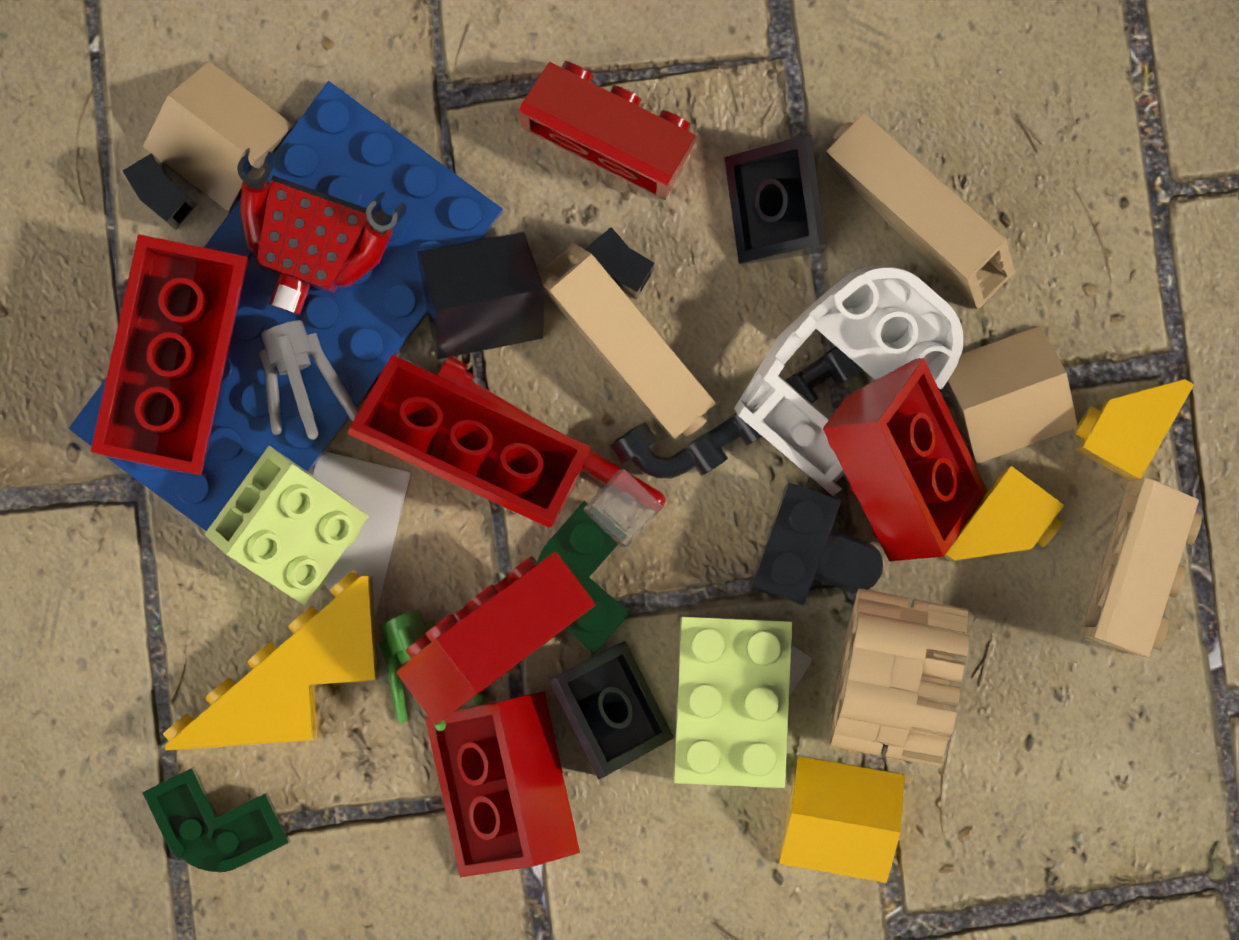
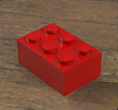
M554 552L539 564L533 556H530L506 574V577L497 584L487 587L466 603L465 607L455 614L452 613L427 631L426 635L407 648L406 652L412 659L397 670L396 673L433 723L437 725L553 639L596 604L557 552Z

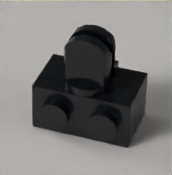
M789 482L785 486L749 587L798 605L805 604L813 580L857 593L859 588L869 590L878 582L883 570L882 556L873 544L832 528L841 500Z

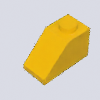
M1183 379L1107 400L1101 403L1099 409L1090 406L1075 430L1074 434L1082 438L1075 450L1129 481L1142 478L1194 384Z
M1009 466L1002 471L987 491L944 558L948 561L1025 551L1031 550L1036 543L1044 548L1063 524V521L1056 516L1064 505L1014 467Z

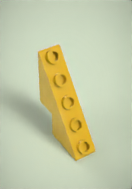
M354 570L342 579L330 591L336 598L320 613L314 606L310 607L290 624L289 628L294 635L284 644L277 648L273 642H270L248 660L247 664L251 667L252 671L242 680L235 684L229 677L208 694L205 699L211 706L194 720L187 713L166 730L163 735L169 742L165 745V751L302 742L318 739L314 685L379 680L373 577H361Z

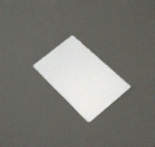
M325 451L315 464L313 476L344 496L368 515L369 518L361 527L356 541L345 549L329 571L324 586L330 592L333 587L354 570L361 577H373L376 617L411 474L408 471Z

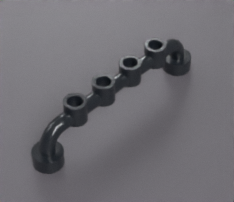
M835 346L818 360L788 377L785 381L812 404L818 399L813 388L830 377L838 386L863 369ZM734 413L726 421L696 438L670 457H660L650 449L649 446L655 443L657 438L646 422L634 427L609 446L621 464L631 459L645 474L657 479H672L687 473L694 467L703 476L728 459L723 451L724 447L739 437L748 446L763 436L741 419L737 413Z

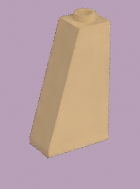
M865 113L854 124L847 122L836 131L830 141V148L826 151L833 170L978 311L1015 273L1006 238Z
M572 243L539 271L544 293L666 433L676 439L681 433L684 436H688L705 424L710 416L707 411L716 402L591 253Z

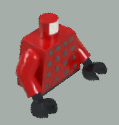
M247 148L243 152L237 166V171L243 180L240 217L247 248L253 256L257 257V265L261 269L279 275L269 302L270 306L300 315L310 286L334 294L338 286H351L380 263L392 235V228L406 214L407 207L403 202L396 208L393 215H389L381 207V200L384 198L385 192L379 193L368 207L365 208L274 175L269 186L267 179L276 162L274 154L268 151L264 161V168L258 169L249 162L250 149Z

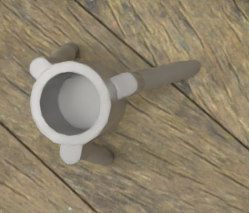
M303 321L287 322L261 333L265 349L260 351L259 355L265 372L268 411L273 434L278 435L282 432L277 379L278 369L279 375L288 374L308 438L316 439L318 436L314 415L300 370L311 365L308 356L313 358L352 421L355 419L359 412L323 353L317 334L307 335Z

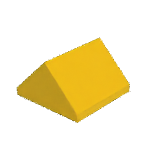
M797 756L779 864L887 883L901 834L905 774Z

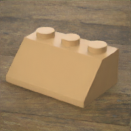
M1146 477L1127 482L1079 637L1139 657H1150L1152 648L1160 650L1169 627V619L1162 617L1168 597H1177L1185 577L1186 567L1179 565L1185 544L1192 546L1200 530L1202 515L1195 513L1199 502L1198 499Z

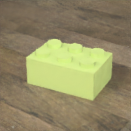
M680 617L674 783L785 788L792 622Z

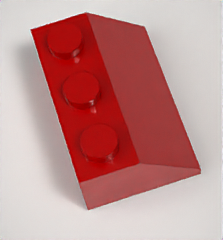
M549 61L518 110L521 128L666 201L695 144L696 135L688 131L691 124L680 116L666 110H661L659 116L639 107L642 99L622 87L613 85L609 92L591 82L594 75L572 62L564 61L562 67Z
M914 359L846 396L823 427L829 446L834 451L849 480L851 490L857 496L871 524L872 531L879 540L889 562L944 557L988 490L925 359Z
M545 691L456 710L444 719L446 727L443 731L436 730L430 717H425L460 878L534 867L580 853Z

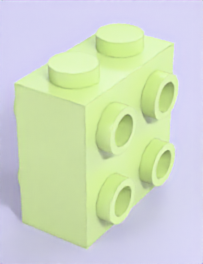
M269 445L204 535L227 556L305 606L313 593L324 585L329 571L345 549L356 541L361 527L369 516L344 496Z

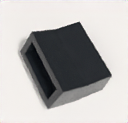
M152 153L123 170L124 175L139 199L175 230L197 205L189 195L174 184L163 164Z
M612 227L585 249L596 258L622 291L636 299L654 271L655 263L630 249Z

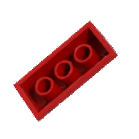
M138 234L91 453L152 467L202 475L248 257Z
M391 355L348 430V435L550 529L557 523L591 449L590 446L394 355Z

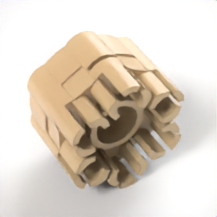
M859 588L846 630L831 711L830 746L880 756L884 746V757L940 767L947 739L953 733L957 712L943 710L944 705L958 706L960 687L950 686V681L961 683L965 669V662L952 660V657H956V655L967 657L970 636L967 633V616L969 610L913 599L911 606L908 607V597Z

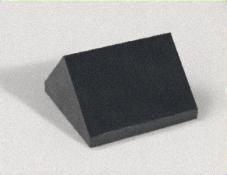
M804 135L724 157L739 264L806 256L823 252L827 244L811 136Z
M521 231L417 251L436 359L543 339L544 287L525 232Z
M626 641L548 680L598 780L674 738Z

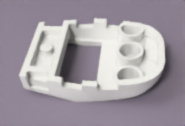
M870 266L858 269L842 278L777 337L734 408L741 419L833 496L841 490L836 481L844 476L845 473L834 451L829 446L823 431V427L829 418L779 376L786 361L812 332L817 329L875 380L914 359L924 358L938 388L942 389L957 367L962 354L963 330L955 311L920 278L897 267Z

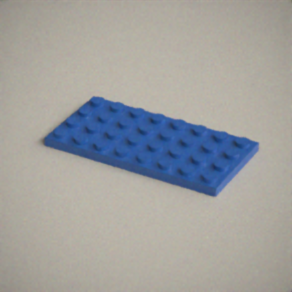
M330 81L326 83L275 151L276 162L267 181L270 186L272 176L274 175L365 208L368 207L379 193L385 192V196L381 200V207L389 215H393L396 208L403 202L407 207L406 214L392 228V235L380 263L351 286H338L334 294L310 286L300 315L270 306L269 302L279 275L261 269L257 265V257L248 251L240 217V198L204 246V248L246 256L248 257L202 475L107 457L205 531L209 529L269 445L307 472H310L350 419L313 358L308 356L311 365L300 370L314 415L318 436L316 439L308 438L288 374L279 375L278 369L277 379L282 432L278 435L273 434L268 411L265 372L259 352L265 349L261 333L280 324L299 320L303 321L307 335L317 334L323 353L349 393L356 408H358L373 388L391 355L396 356L428 314L417 251L484 239L504 212L500 206ZM106 379L68 428L90 446H92Z

